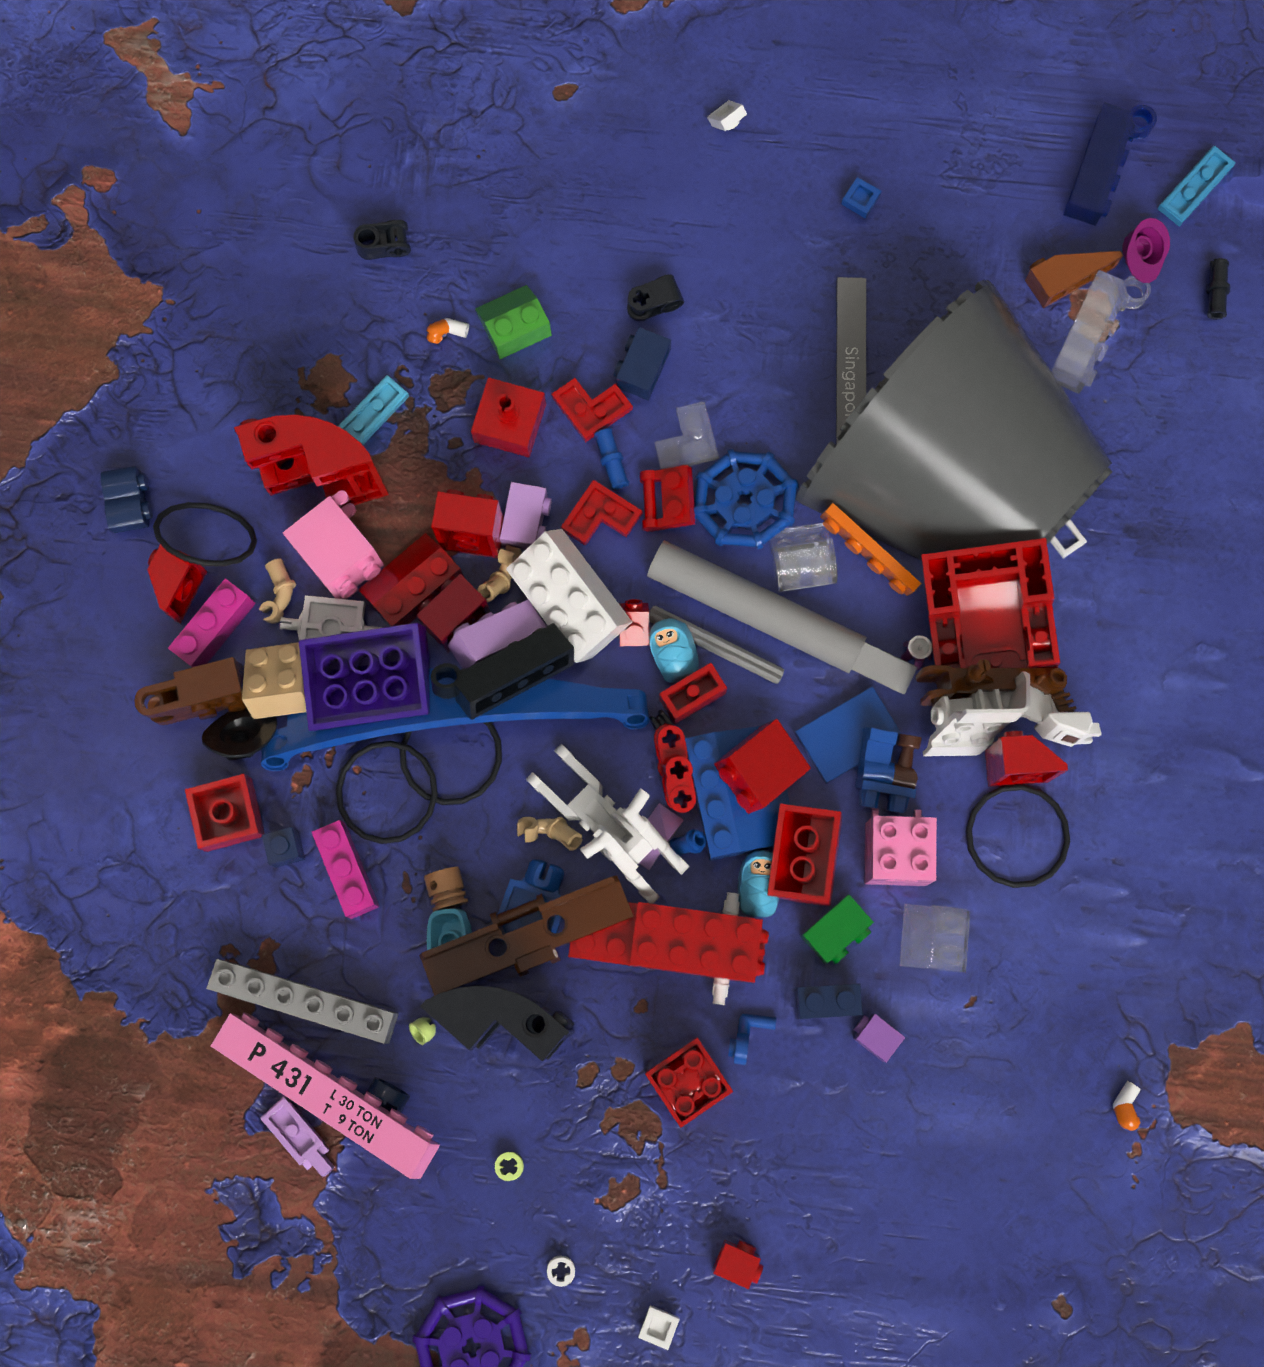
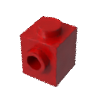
M724 1240L712 1271L713 1274L749 1289L752 1282L758 1283L764 1265L759 1264L761 1258L760 1255L755 1253L756 1247L740 1240L737 1245Z

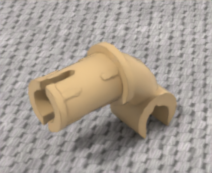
M507 544L506 550L500 549L498 553V562L501 564L499 570L492 573L489 580L481 584L477 589L485 599L487 598V602L492 601L497 595L509 591L512 577L506 568L522 554L521 549Z
M281 558L274 559L265 565L275 586L273 591L276 597L273 602L266 601L262 603L259 610L264 613L273 610L269 617L263 619L271 624L280 622L281 617L284 615L283 611L291 600L293 589L296 587L295 581L290 579L284 561Z
M523 817L517 822V836L519 837L525 833V843L535 841L538 838V834H547L550 839H556L567 849L573 851L581 845L583 840L582 835L568 826L567 821L563 817L537 820L533 817Z

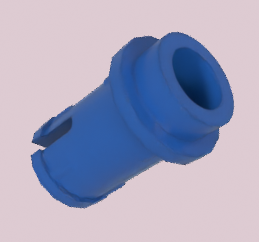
M692 829L683 836L671 839L669 845L679 856L690 852L696 854L700 853L706 846V837L703 832Z

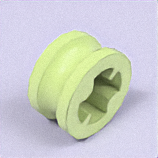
M514 1152L501 1154L495 1162V1172L504 1181L517 1179L521 1176L524 1169L522 1158ZM514 1158L517 1162V1165H514V1167H518L516 1173L509 1172L505 1175L501 1168H504V1166H501L504 1159L510 1161Z

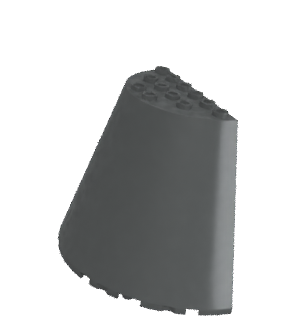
M984 279L975 285L977 292L973 294L967 289L946 307L948 313L941 318L937 316L883 374L885 378L882 382L880 381L875 389H870L860 404L845 420L846 422L840 429L842 432L837 437L840 440L836 445L831 441L825 447L817 462L807 475L809 479L801 485L796 500L800 504L821 514L834 503L870 537L922 561L921 555L1041 538H1046L1048 544L1113 472L1109 469L1112 462L994 284Z

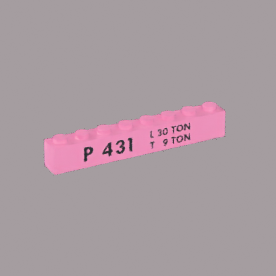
M245 1012L242 1016L229 1014L211 1044L212 1048L408 1178L421 1179L440 1144L432 1140L434 1136L432 1132L419 1125L416 1128L406 1123L408 1117L395 1109H391L389 1112L381 1106L383 1102L381 1099L369 1092L363 1095L356 1090L358 1085L344 1076H341L340 1079L331 1074L332 1067L320 1060H316L314 1063L306 1057L308 1055L306 1050L295 1044L288 1046L282 1042L284 1036L270 1028H267L265 1031L258 1026L260 1021Z

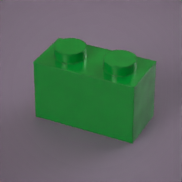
M847 895L809 928L801 938L824 964H828L830 961L837 964L849 953L846 947L855 940L859 944L871 933L868 927L874 922L850 895Z

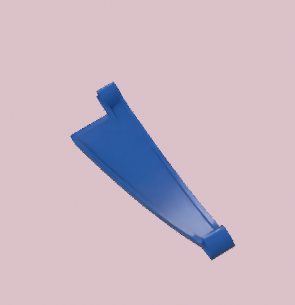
M429 668L430 714L316 731L308 730L307 712L287 715V727L277 729L270 742L261 749V766L269 771H280L288 767L290 758L301 752L317 751L397 733L473 723L609 717L619 720L628 729H641L647 726L650 721L647 695L638 689L600 688L547 679L470 720L456 702L455 697L443 699L433 693L431 685V672L433 669ZM442 678L438 682L441 684H451L455 680L452 678Z

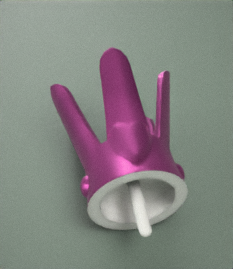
M915 636L903 643V646L907 647V651L901 656V659L906 662L912 658L915 659V666L918 667L917 670L922 667L926 657L929 660L931 659L932 643L927 637Z

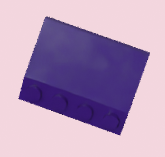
M412 623L299 640L309 731L430 714L429 650L426 627L421 624Z

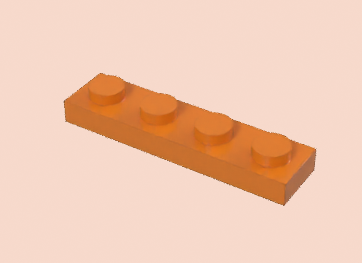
M834 503L821 514L820 518L824 520V527L832 534L836 535L838 533L846 540V547L854 554L858 555L860 553L868 560V567L876 574L880 575L882 573L890 580V587L898 594L902 595L904 593L908 596L915 592L922 584Z

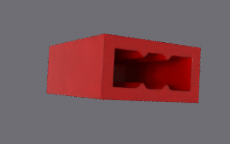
M777 718L760 726L714 763V766L719 771L720 778L728 784L735 794L738 804L748 814L766 807L811 769Z

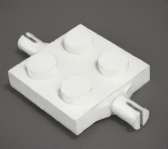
M306 595L303 611L299 619L281 617L280 620L282 622L280 623V629L296 630L299 640L382 627L365 626L364 614L366 603L364 601Z

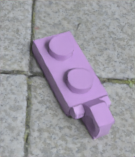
M283 1096L260 1117L299 1165H303L307 1170L313 1166L322 1177L329 1174L335 1168L325 1155L329 1151L325 1141L286 1096Z

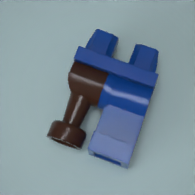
M864 727L858 779L856 778L855 787L860 788L859 805L877 808L880 792L889 794L886 810L905 814L909 797L915 798L917 789L915 787L918 776L912 768L914 749L921 747V737ZM896 741L897 745L902 747L898 763L891 762L893 746L896 745Z

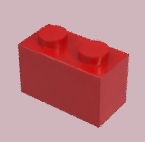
M709 663L659 693V700L673 723L677 724L724 696L727 687L713 664Z

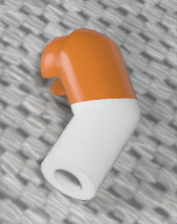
M444 318L429 324L426 330L428 332L426 338L434 344L440 343L442 335L447 333L466 338L469 324Z
M1127 1081L1115 1099L1113 1109L1119 1125L1122 1128L1133 1131L1140 1125V1118L1135 1112L1133 1101L1141 1089Z

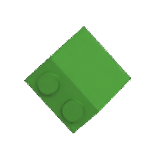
M527 285L475 308L499 359H503L552 336L550 322L539 300Z

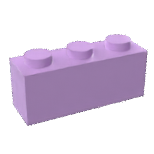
M529 599L519 604L512 602L499 613H487L472 625L465 623L456 628L448 647L461 667L469 668L486 657L507 648L510 643L520 641L531 635L535 630L547 626Z

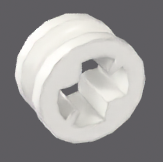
M560 1255L550 1260L547 1266V1276L550 1282L560 1287L572 1282L575 1276V1267L571 1259ZM559 1262H564L565 1268L567 1266L570 1267V1273H566L563 1280L557 1279V1274L554 1276L552 1274V1269L557 1268Z

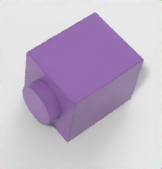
M871 1014L869 1018L864 1015L853 1029L857 1032L853 1039L882 1062L886 1063L905 1039L902 1034L876 1014Z

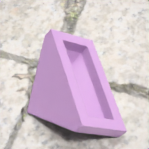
M660 803L648 818L650 823L668 843L684 821ZM652 849L639 864L650 870L661 853L657 849Z

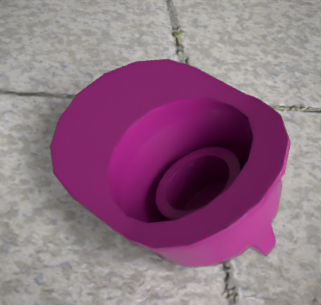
M1147 218L1140 221L1136 228L1125 237L1122 245L1125 263L1131 274L1138 281L1150 283L1158 277L1170 248V236L1167 228L1156 218Z

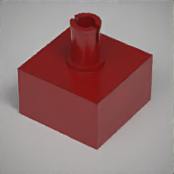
M488 377L471 429L474 442L530 458L546 407L544 392Z

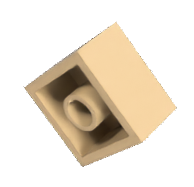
M299 642L246 649L242 701L253 719L306 712Z

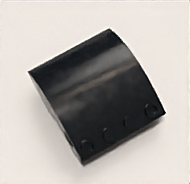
M471 986L456 988L437 994L425 1000L420 1006L468 1050H472L474 1047L481 1049L502 1025L535 1056L544 1061L545 1059L549 1060L565 1040L575 1032L571 1029L575 1023L562 1012L555 1011L553 1013L543 1004L526 995L497 987ZM538 1016L543 1017L542 1024L545 1026L540 1033L534 1028V1020Z

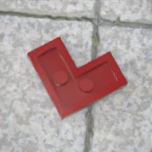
M573 378L551 394L553 400L585 442L592 439L596 432L606 429L633 410V405L616 383L594 399L590 398L576 378Z
M593 480L562 524L561 529L585 546L602 522L627 538L642 516L643 511Z

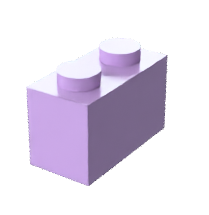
M511 482L500 534L502 546L506 547L507 544L526 550L546 531V527L542 526L544 515L549 516L552 499L548 498L546 488Z

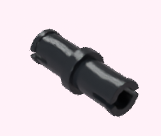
M1223 258L1210 261V282L1206 286V293L1209 295L1207 316L1210 319L1216 320L1227 316V295L1230 293V284L1228 283L1229 261Z

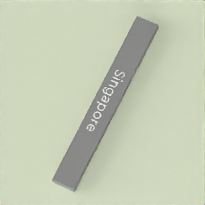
M837 277L836 445L840 441L837 437L842 432L840 429L846 422L845 420L866 395V278Z

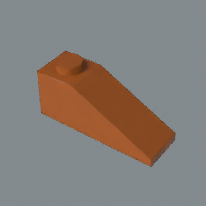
M1120 251L1054 255L1047 260L1041 258L1029 267L1030 271L1025 281L1041 306L1045 308L1114 269L1123 255Z

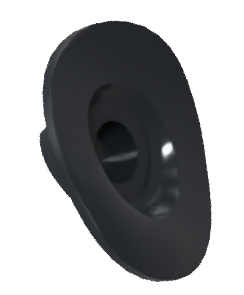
M247 708L236 712H227L215 720L203 732L202 744L208 750L224 756L228 760L250 758L265 747L273 738L277 730V717L253 719Z

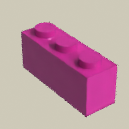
M225 578L168 649L191 667L207 664L256 603Z
M338 820L312 831L345 917L353 919L379 908L380 906L346 823Z

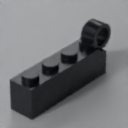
M552 623L545 628L535 630L531 635L520 641L510 643L507 648L486 657L469 668L460 670L451 663H443L436 666L431 672L432 691L436 696L443 699L455 697L456 702L470 720H473L573 666L574 647L559 628ZM442 678H452L455 680L451 684H441L438 682Z

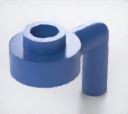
M742 1014L739 1017L737 1039L730 1038L728 1057H734V1064L746 1065L750 1028L775 1030L777 1017Z

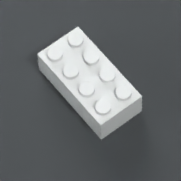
M563 529L545 531L506 568L546 624L554 623L573 645L574 661L576 663L592 659L632 623V620Z

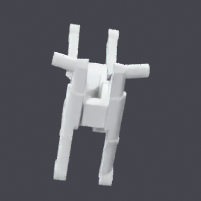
M560 744L554 752L588 785L566 805L533 772L525 780L537 792H540L568 821L581 820L579 824L586 831L590 829L594 833L593 836L595 838L580 848L587 859L600 851L609 861H613L625 875L626 879L638 889V893L650 904H654L659 895L636 871L639 867L637 864L652 849H657L681 875L689 868V865L675 853L668 841L660 835L650 821L639 814L650 795L640 788L626 809L620 807L616 810L613 807L615 802L608 795L604 798L602 797L603 786L574 758L564 745Z

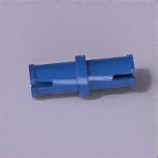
M607 428L596 432L594 437L602 456L600 462L606 468L611 489L617 490L628 486L630 483L627 480L622 464L624 459L622 452H618L612 429Z

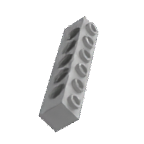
M216 959L206 988L383 1044L390 1043L399 1014L222 959Z

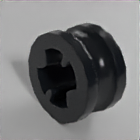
M662 709L658 711L656 717H649L655 730L664 724L673 725Z

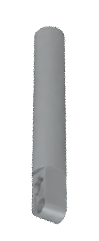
M664 540L650 565L647 577L844 672L856 671L905 695L918 668L865 642L866 636Z

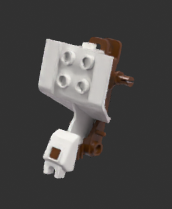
M981 659L976 665H971L969 668H952L949 665L926 666L915 676L917 682L936 683L937 685L936 690L928 691L920 699L922 706H933L931 721L936 728V731L929 738L928 746L923 751V756L980 755L993 743L994 737L1011 722L1017 721L1020 717L1036 722L1037 724L1034 726V729L1043 739L1070 747L1076 744H1090L1093 742L1092 737H1099L1101 735L1099 723L1092 722L1090 712H1074L1077 709L1076 706L1069 707L1074 701L1073 699L1066 701L1070 696V692H1064L1067 684V675L1060 668H991L988 660L984 659L982 661Z

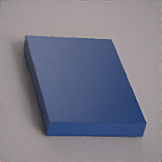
M873 686L795 731V735L825 784L859 765L864 727L902 733Z

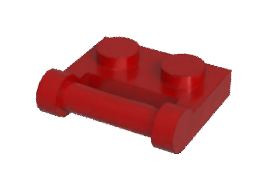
M681 465L655 471L645 470L639 473L640 482L643 483L645 519L642 520L643 531L653 532L695 524L691 466ZM656 482H661L663 518L659 519L656 517Z

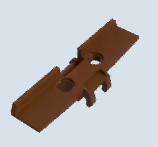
M615 875L549 902L545 901L541 893L536 895V899L497 914V912H493L490 914L492 925L424 951L419 956L435 996L513 965L519 976L522 977L529 974L530 968L551 961L552 964L561 961V958L556 948L634 916L620 880ZM537 911L541 912L543 919L505 934L502 925ZM558 915L565 920V927L560 933H552L549 930L548 925L552 916ZM495 939H502L507 945L506 952L500 957L493 956L489 949L491 942Z

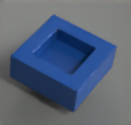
M857 177L843 197L841 205L866 219L882 191Z

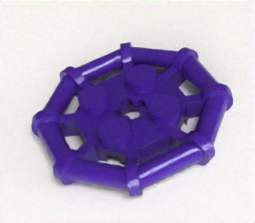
M481 1285L464 1292L444 1297L441 1295L437 1296L434 1299L435 1304L419 1331L412 1338V1342L416 1345L420 1367H433L429 1345L438 1346L442 1362L440 1367H498L503 1357L513 1358L509 1367H524L525 1363L531 1359V1353L528 1352L520 1315L522 1312L520 1309L510 1306L485 1290V1286ZM475 1302L474 1312L456 1316L451 1308ZM482 1303L504 1318L498 1323L487 1318L481 1312ZM444 1314L449 1324L441 1337L430 1336ZM507 1324L510 1326L515 1349L505 1347L502 1328ZM473 1338L474 1343H480L481 1348L476 1350L475 1356H471L469 1352H465L463 1349L467 1345V1339Z

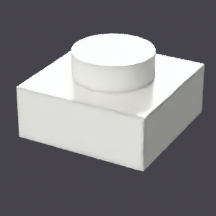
M728 100L707 118L712 127L726 131L735 128L739 124V120L746 116L747 113L742 104Z
M650 1305L638 1338L668 1350L680 1317Z

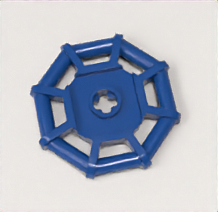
M730 449L727 450V454L703 472H698L695 477L697 480L694 501L695 519L699 520L716 540L715 544L719 546L724 544L756 547L757 550L762 549L765 543L786 527L792 526L795 522L793 516L796 490L799 488V483L797 479H793L771 452L763 454L738 452ZM737 463L761 466L758 471H753L749 468L739 470ZM731 465L733 472L720 482L713 479ZM768 469L780 481L781 485L773 486L766 479L765 474ZM709 487L716 491L715 503L707 506L706 499ZM743 494L750 495L751 504H739V496ZM784 494L783 508L780 512L774 509V502L776 496ZM717 513L726 523L724 528L721 529L710 515ZM770 518L776 520L759 533V526ZM738 527H745L746 530H751L752 535L731 533V531L738 529Z

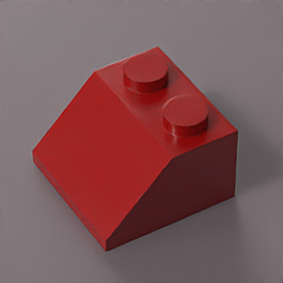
M160 544L158 549L153 550L147 570L160 609L175 622L181 624L207 571L201 565L183 561L172 555Z

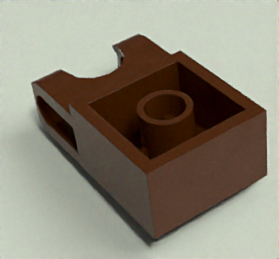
M234 657L173 672L175 679L139 689L134 700L138 712L151 718L152 721L159 725H169L199 717L200 720L216 717L217 712L226 709L229 712L240 711L247 708L242 701L244 666ZM149 695H155L150 698L147 709L144 705L145 699Z

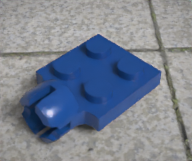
M533 859L530 861L525 877L522 880L510 878L498 914L534 900L536 895L541 893L546 902L561 897L559 888L564 876V870L557 865L550 864L545 879H542L547 862ZM540 911L502 925L506 934L543 919ZM552 916L548 925L550 932H558L562 920L561 916Z

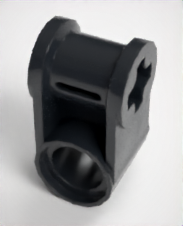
M390 220L382 223L363 224L357 227L353 238L358 255L365 260L408 255L411 252V247L407 244L406 238L407 222L403 220ZM366 239L374 240L370 245L361 244Z
M671 274L664 275L654 281L632 288L628 295V315L636 321H645L651 317L680 308L684 304V299L674 276Z

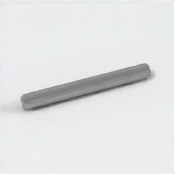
M657 606L651 608L649 622L655 624L660 620L668 618L679 620L687 625L696 645L775 684L780 682L784 674L783 668Z

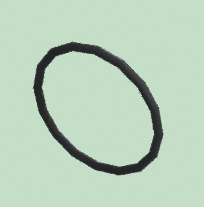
M186 502L170 506L158 514L153 524L156 540L167 552L183 561L202 566L224 567L240 563L253 554L257 544L253 527L242 516L227 508L209 503ZM187 508L209 509L224 513L239 521L249 532L251 543L248 550L239 557L227 560H203L185 555L172 548L161 536L159 526L162 519L173 511Z
M492 722L484 723L495 741L496 762L489 779L479 790L463 798L442 799L437 797L436 803L441 805L464 804L481 796L495 781L502 762L501 740ZM412 731L405 732L402 740L403 744H408ZM400 749L401 769L409 786L424 799L430 801L432 795L427 794L413 781L406 764V750Z
M392 740L370 743L355 752L341 769L336 786L338 810L347 827L362 839L380 844L402 842L419 832L432 816L438 796L436 775L426 757L410 745ZM391 746L408 751L422 762L430 777L432 796L427 813L416 827L401 836L381 838L366 834L352 823L344 809L342 787L347 771L358 757L372 749Z
M1023 784L1000 786L985 794L971 810L966 827L968 851L978 869L994 882L1012 888L1036 886L1053 877L1065 862L1071 842L1068 820L1059 804L1042 790ZM1023 790L1039 795L1054 808L1062 822L1064 844L1060 858L1048 873L1031 881L1013 882L996 876L982 864L974 849L972 828L978 811L987 800L1005 791Z

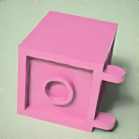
M343 490L338 491L332 497L328 496L283 532V535L336 599L351 597L357 591V586L365 580L369 581L375 578L380 573V568L384 566L375 549L350 520L356 513V507L348 503L340 508L349 499L348 494Z
M872 808L871 819L865 823L864 884L927 886L935 882L937 818L921 817V810H914V817L879 816V809Z

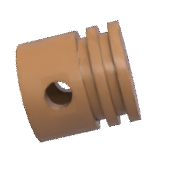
M458 866L435 871L424 876L429 898H433L430 901L431 905H435L432 908L433 912L441 909L456 908L468 903V899L464 898L467 895L466 891H462L465 887Z

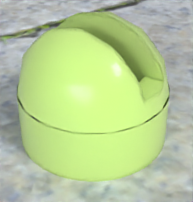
M428 1017L418 1018L409 1024L412 1037L421 1045L430 1041L436 1033V1025H430L431 1019Z

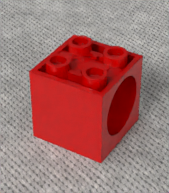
M698 1037L645 1072L646 1077L680 1128L733 1092Z

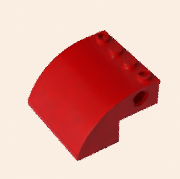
M279 415L260 420L254 418L242 421L239 426L234 427L246 463L251 470L259 468L264 488L270 496L314 482L317 487L323 485L326 498L328 496L332 497L338 491H345L349 499L340 508L348 503L358 505L389 495L370 453L351 434L331 422L311 416ZM288 460L294 461L290 469H281L284 462Z
M1046 538L921 555L934 665L969 668L971 665H976L979 660L982 659L983 661L986 659L990 662L991 668H1058L1060 656L1052 606L1055 598Z

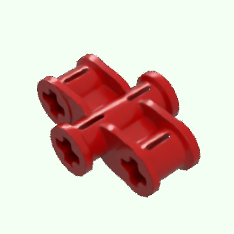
M664 724L659 726L654 733V744L658 758L657 770L662 776V786L667 805L679 813H686L696 803L695 788L691 776L693 767L687 759L688 752L683 731L675 725ZM668 730L671 734L676 735V739L671 740V746L668 743L662 742V737L667 736ZM675 763H677L679 768L675 769V774L671 773L670 769L674 768ZM678 791L687 795V798L682 801L683 805L674 801V798L678 797Z

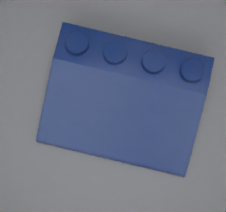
M760 726L712 732L685 738L688 752L687 759L693 767L691 776L710 861L774 848L780 804L790 805L786 789L763 809L748 814L738 804L735 794L728 784L720 778L719 771L714 766L716 761Z

